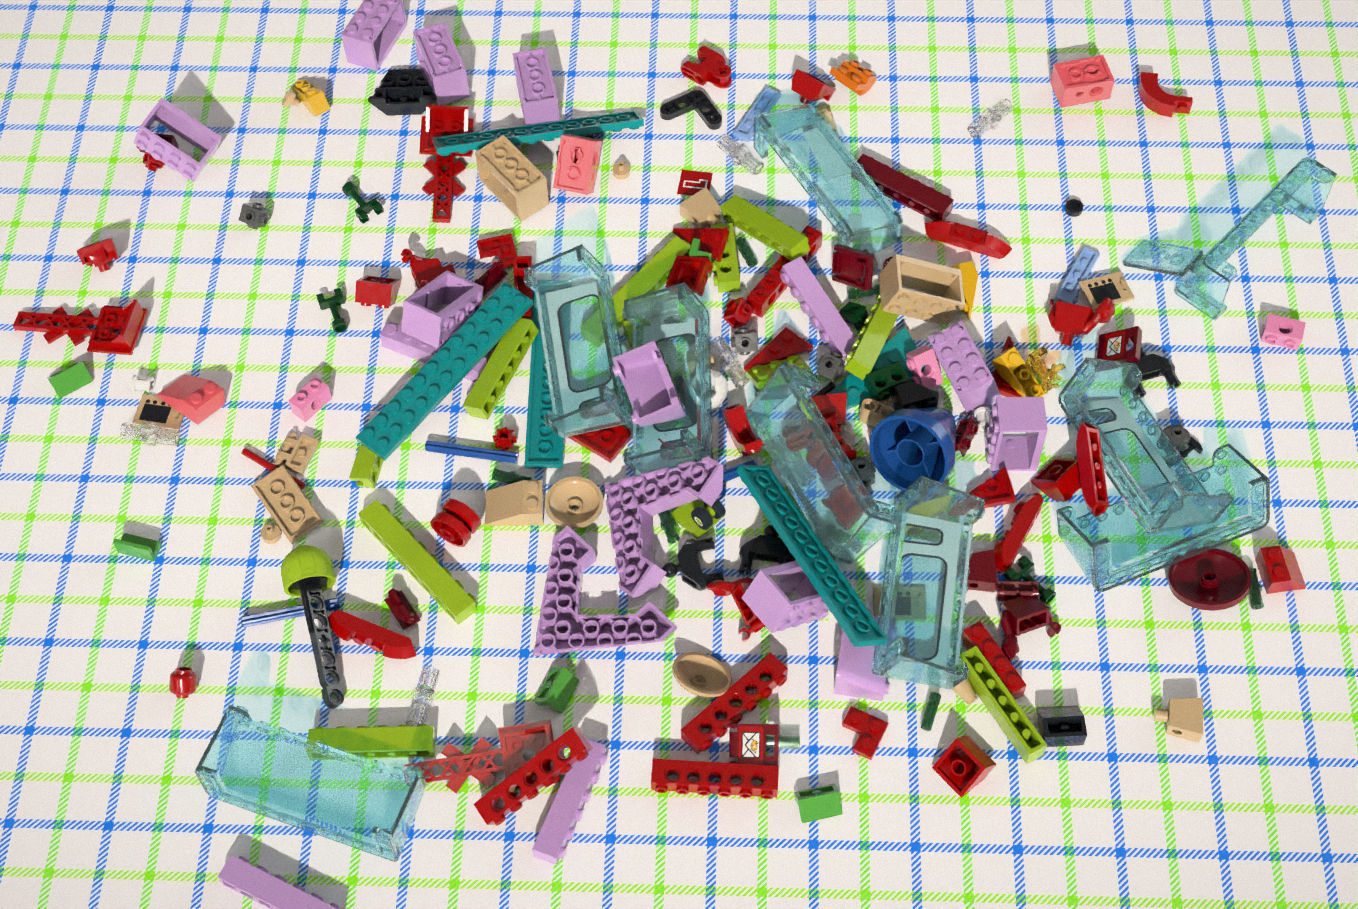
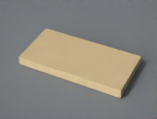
M283 464L251 485L291 544L324 523Z

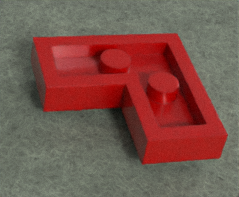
M512 234L476 241L480 259L498 255L499 261L503 264L502 269L513 267L514 256H517Z
M851 706L842 726L860 734L852 752L872 760L889 723Z

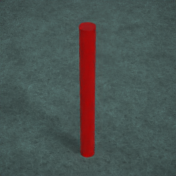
M244 448L241 452L242 455L271 472L278 468L247 448ZM292 476L300 489L303 490L306 484Z

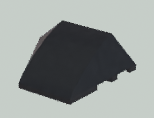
M423 68L388 70L381 80L379 88H376L374 95L368 98L370 104L387 116L422 115L426 111V105H432L437 100V96L434 94Z

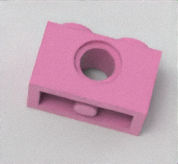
M1269 313L1264 324L1261 341L1271 345L1286 347L1287 349L1298 350L1303 340L1306 322Z
M924 345L906 353V364L913 375L912 382L929 389L944 383L933 348ZM925 365V370L921 372L922 367Z
M315 376L288 401L292 413L306 423L332 399L329 386Z

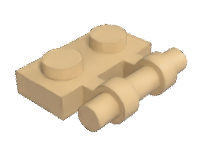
M291 432L284 439L281 451L277 452L274 465L279 467L283 462H286V469L304 474L320 443L318 439L302 434L298 440H295L297 435Z

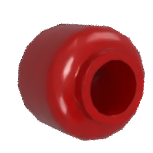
M177 667L175 671L171 672L169 690L171 693L176 694L177 698H188L190 694L196 691L197 674L192 671V668Z

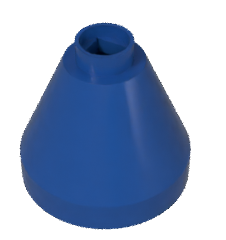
M938 407L900 409L888 414L876 425L870 437V454L878 472L891 485L908 493L923 494L938 488L951 474L955 464L956 423L953 414L947 409Z

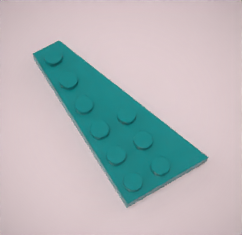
M905 327L884 344L870 373L899 361L910 377V382H912L913 375L906 364V353L918 347ZM925 365L922 367L921 372L925 370ZM852 373L829 393L847 392V410L860 405L864 399H873L864 386L865 379L861 380Z

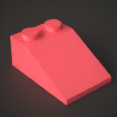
M186 374L157 394V397L197 425L225 405L223 388L209 379Z

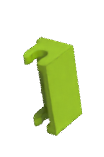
M359 445L349 476L350 480L359 481L356 483L358 487L375 489L384 460L365 446Z

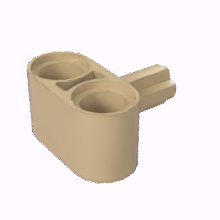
M889 397L879 402L870 398L864 399L860 407L859 420L875 428L882 419L895 411L890 407L893 399Z

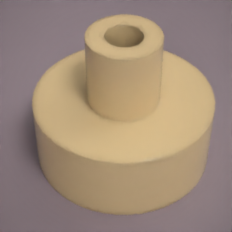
M289 89L282 100V105L288 108L292 104L298 106L300 100L295 98L296 92Z
M623 161L614 164V177L620 180L628 178L630 176L629 164Z
M269 523L262 527L260 534L265 543L274 544L280 540L281 531L276 524Z

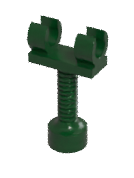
M352 181L345 183L342 187L343 193L348 197L352 196L360 207L355 209V214L362 224L369 221L366 213L374 210L377 215L384 212L382 205L377 202L376 198L366 203L357 193L358 188Z
M333 289L335 296L324 299L323 293L316 294L320 309L330 308L334 319L332 321L334 332L342 333L348 328L346 320L340 317L337 308L338 305L345 304L341 289Z
M1026 556L1018 559L1019 562L1017 564L1022 569L1018 574L1011 567L1007 568L1004 571L1005 574H1003L1008 581H1021L1022 579L1024 581H1036L1030 575L1034 570L1035 564ZM1038 582L1039 594L1041 595L1039 599L1047 605L1055 598L1057 593L1050 587L1045 589Z

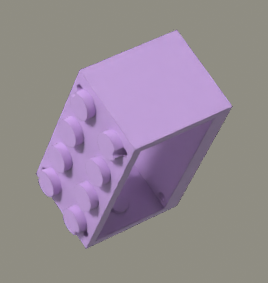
M363 0L341 33L348 63L374 71L379 70L407 26L402 0Z
M442 22L413 31L417 58L428 78L430 86H432L434 94L437 96L436 104L442 106L469 98L470 92L466 68L446 23Z
M541 48L512 53L515 79L525 125L560 120L558 98L547 49Z
M161 98L139 126L133 143L141 150L150 153L156 160L165 163L170 169L182 174L184 178L194 182L215 154L222 137L164 98ZM157 121L204 152L205 156L200 163L150 131L152 123Z
M445 271L404 300L402 305L401 332L439 349L481 307L483 286L450 271ZM444 304H447V305H448V306H446L444 309H442L440 312H438V313H435V312H434L435 310H437V309H438L439 307H441L442 305H444Z
M962 320L928 337L940 365L968 416L973 414L977 408L987 407L995 403L997 397H1001L992 374Z
M997 397L995 405H992V416L989 417L987 436H985V448H989V453L986 455L987 464H990L991 471H1000L1005 467L1007 471H1037L1048 431L1044 397ZM1027 432L1026 436L1003 437V433Z
M797 561L761 569L742 596L744 602L771 633L784 631L791 627L796 628L801 624H809L814 620L824 619L828 615L829 610ZM796 590L802 597L801 599L790 601L784 593Z

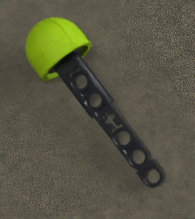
M303 545L294 548L285 556L281 565V578L284 592L287 595L302 598L319 683L323 688L321 690L323 701L328 708L335 709L344 702V693L342 686H339L341 679L323 592L336 583L332 561L327 553L315 546ZM310 601L316 602L318 609L313 608ZM314 619H318L321 622V628L316 626ZM322 656H325L329 659V665H326L323 662ZM326 675L333 678V684L327 681ZM330 694L337 697V703L330 699Z

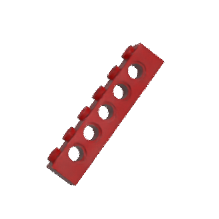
M809 225L801 232L809 240L810 250L802 256L806 264L822 246L823 234ZM783 255L747 296L748 303L754 308L753 314L760 318L766 314L788 287L781 280L780 272L782 266L791 262V260Z
M770 652L728 688L723 695L719 696L681 729V739L697 755L702 751H707L715 739L722 738L727 733L729 724H738L744 714L752 712L757 707L759 701L767 699L772 694L774 688L782 686L787 681L788 668ZM762 677H769L770 680L764 681V680H762L761 678H762ZM752 689L756 692L749 694L746 691ZM734 702H738L741 705L738 707H734L731 704ZM719 715H723L726 718L723 720H719L716 717ZM704 728H708L711 731L708 733H704L701 730Z
M572 727L476 801L474 806L487 825L498 826L507 819L505 816L510 812L515 813L523 807L522 803L527 799L532 800L538 796L541 788L552 785L556 781L555 777L569 772L573 768L571 766L577 760L581 762L589 756L588 752L593 748L581 730L577 727ZM566 747H569L571 751L568 758L564 756ZM549 760H552L554 763V768L551 771L547 767ZM534 772L537 774L536 783L531 781V776ZM517 785L521 788L519 796L515 794V787ZM500 798L504 800V807L502 809L498 805Z
M653 758L651 790H655L658 793L674 791L678 794H688L691 792L702 796L718 794L722 797L739 795L742 798L757 796L762 799H772L773 797L777 798L779 766ZM670 775H676L678 777L675 780L668 779ZM692 776H696L699 778L697 781L689 780V778ZM716 777L719 778L720 781L713 783L710 781V779ZM739 779L741 782L738 784H734L731 782V780ZM760 780L762 784L754 785L752 781Z

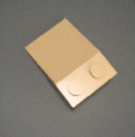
M522 480L486 491L485 526L543 525V480Z

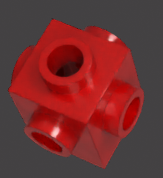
M743 297L735 300L732 299L728 302L722 318L734 329L743 327L750 321L754 308Z

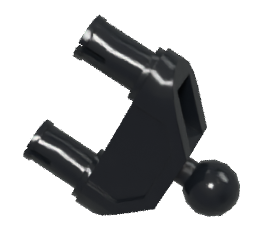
M1141 347L1140 361L1131 364L1123 380L1127 386H1130L1136 399H1139V396L1142 398L1146 395V391L1141 384L1142 381L1163 376L1170 389L1181 385L1175 373L1174 363L1156 354L1146 355L1143 347Z
M769 524L764 529V535L753 538L740 548L741 562L738 572L744 575L746 568V575H750L753 560L775 562L781 565L796 561V559L789 552L783 540L778 537L779 534L773 525Z
M713 537L697 541L693 538L686 540L677 555L678 564L675 565L672 562H668L663 566L662 570L667 572L665 576L672 578L680 572L682 581L699 591L705 590L706 585L715 580L724 581L722 571L704 574L699 563L698 552L715 549Z

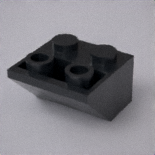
M915 382L895 386L892 408L896 411L900 409L937 407L939 393Z
M1078 705L1036 708L1039 732L1047 747L1084 745L1087 738V729L1084 715Z

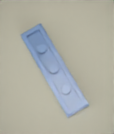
M765 87L734 130L733 136L749 142L781 97V92Z
M1083 246L1057 291L1054 302L1061 299V302L1073 304L1081 290L1078 282L1088 278L1100 256L1099 252Z

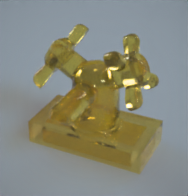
M1043 346L1029 354L1025 364L1031 373L1035 374L1043 382V384L1039 385L1047 394L1052 388L1059 387L1057 383L1052 384V380H1061L1062 376L1057 375V373L1065 369L1066 366L1063 363L1052 364L1049 369L1045 364L1048 351Z

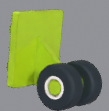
M697 499L677 507L671 513V517L695 539H699L724 517L726 510L718 499H716L712 507Z

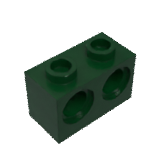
M898 361L867 374L864 386L874 400L883 401L894 395L895 386L909 383L910 377Z

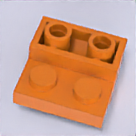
M854 59L843 61L839 67H832L829 72L835 77L834 79L860 96L867 93L877 79L873 75V71L861 67L860 63Z

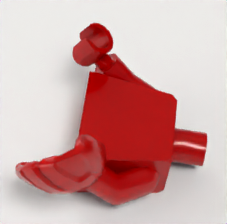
M403 249L401 253L403 263L410 261L411 274L418 290L445 271L456 274L453 264L442 267L438 258H422L413 255L409 249Z
M1105 298L1095 312L1091 307L1061 302V299L1054 303L1053 299H1050L1051 306L1048 312V319L1055 332L1063 335L1061 345L1071 347L1074 337L1083 338L1098 323L1109 322L1115 314L1116 307L1114 301L1110 298Z
M744 577L733 582L715 580L707 584L706 589L713 591L716 596L732 595L746 626H751L740 629L738 635L741 632H746L748 635L742 640L743 642L750 638L751 633H756L766 627L742 599V596L754 579Z

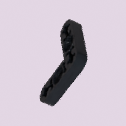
M700 90L691 91L664 103L660 107V117L663 120H672L695 110L709 129L716 130L722 126V116L704 92ZM685 103L687 106L679 107L678 104ZM709 108L710 111L703 112L701 109Z

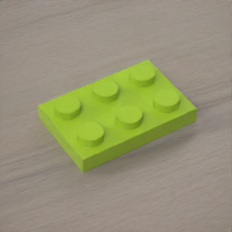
M796 355L789 356L782 361H772L768 365H757L747 370L748 378L758 390L812 375L808 364L800 356Z

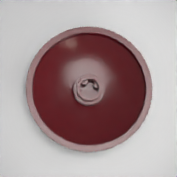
M1200 548L1188 551L1173 561L1168 573V583L1173 595L1182 603L1200 610L1216 611L1233 607L1246 598L1251 588V572L1247 564L1231 552L1216 548Z

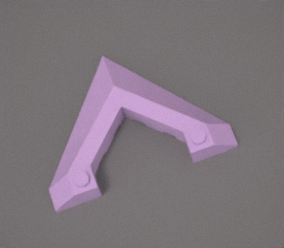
M704 457L701 461H689L678 464V467H666L642 473L640 476L619 479V482L611 484L608 482L603 484L607 494L606 506L610 518L609 526L612 546L616 553V558H614L616 572L619 573L620 579L618 582L619 589L632 598H636L658 587L667 572L654 564L652 516L697 499L712 507L723 490L722 464L710 457Z
M568 525L553 537L533 656L663 642L677 629V626L650 601L635 614H626V616H614V614L586 616V614H580L582 573L597 561L595 550Z

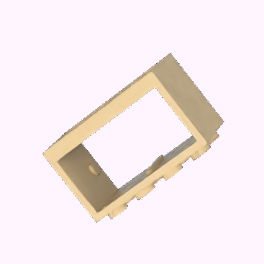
M504 135L475 152L479 180L520 222L549 205L546 177Z
M895 254L879 274L882 311L948 326L965 307L960 269ZM902 286L941 295V297L902 288Z

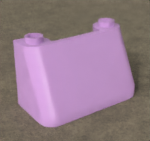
M655 341L612 358L614 366H612L613 372L616 377L620 376L633 408V414L630 415L634 425L638 424L639 427L686 417L668 368Z
M872 615L885 634L886 620ZM893 627L892 639L894 640L897 632L896 627ZM843 631L834 694L883 701L884 694L889 692L890 682H886L887 671L880 669L883 645L854 647Z

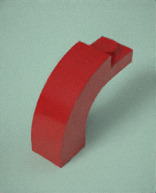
M1140 73L1138 95L1148 109L1166 117H1172L1173 112L1190 113L1193 97L1170 95L1159 87L1158 73Z
M738 403L721 409L728 432L740 455L745 457L761 451L760 447L764 446L762 439L753 433L743 405Z

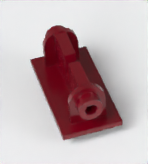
M500 261L494 262L490 269L474 281V283L483 286V297L508 275L502 269L503 264Z
M973 416L970 419L964 418L961 420L956 430L955 452L960 451L962 457L970 449L974 435L978 432V425Z
M998 581L997 601H1003L1007 596L1014 599L1023 595H1028L1038 601L1039 589L1037 581Z
M393 588L388 591V598L384 599L403 630L421 621L402 590L398 591Z

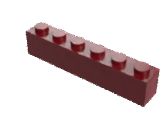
M862 154L851 168V179L933 221L945 220L953 209L954 199L948 195H944L934 188L926 186L918 180L875 160L873 157Z

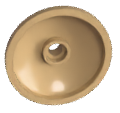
M578 476L566 477L557 481L550 487L545 497V509L549 518L555 524L564 528L568 525L571 529L583 528L593 523L600 516L604 503L600 488L593 481Z
M683 653L675 659L672 666V673L678 684L686 691L700 697L712 698L721 696L732 684V676L728 668L718 659L704 653Z

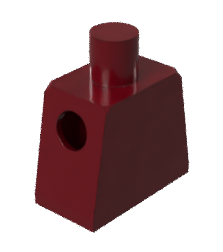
M994 550L962 556L961 566H958L957 578H962L964 589L996 592L998 580Z

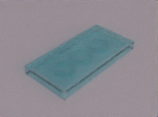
M1143 239L1122 262L1127 267L1183 277L1204 254L1201 249Z

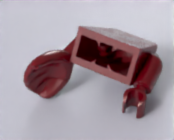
M1028 595L1014 599L1007 596L1003 599L1000 623L1004 638L1001 643V650L1009 661H1012L1020 651L1016 636L1049 625L1046 630L1049 637H1053L1055 632L1059 634L1061 631V625L1058 622H1053L1052 619L1054 618L1049 611V607L1044 602L1037 601Z

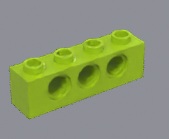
M733 223L712 224L711 228H727L730 231L721 262H717L715 259L712 261V271H716V275H713L714 286H718V293L740 291V276Z

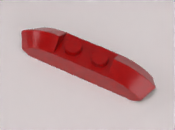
M934 220L924 223L926 235L930 239L997 259L1005 258L1012 250V247L1006 240L988 231L949 220Z
M1082 421L1076 440L1082 495L1089 511L1094 517H1097L1106 512L1109 506L1100 434L1097 427Z
M1033 493L1025 497L1013 509L1015 514L1010 523L1011 529L1006 530L1002 540H997L994 546L997 571L1004 572L1012 566L1041 511L1044 501L1041 494Z
M341 610L332 612L328 616L330 629L345 641L353 640L359 645H368L376 652L383 651L384 657L392 659L416 657L411 638Z

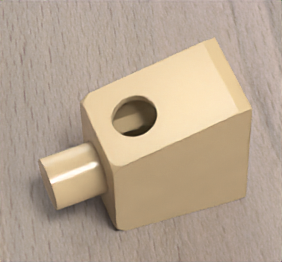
M706 187L679 204L680 216L697 228L721 224L719 220L720 206Z
M1203 698L1169 699L1166 710L1155 709L1154 721L1166 722L1165 732L1168 735L1199 743L1203 736Z

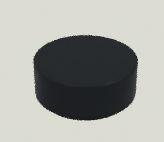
M1077 199L1068 200L1065 205L1066 214L1072 217L1081 215L1084 207L1083 203Z

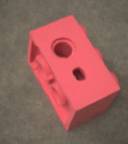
M1104 55L1054 64L1050 83L1060 107L1063 108L1110 99L1114 78Z
M571 134L561 135L553 188L586 195L594 193L602 140Z

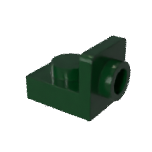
M850 301L839 311L842 318L853 322L856 330L859 331L865 326L864 321L869 315L864 305Z

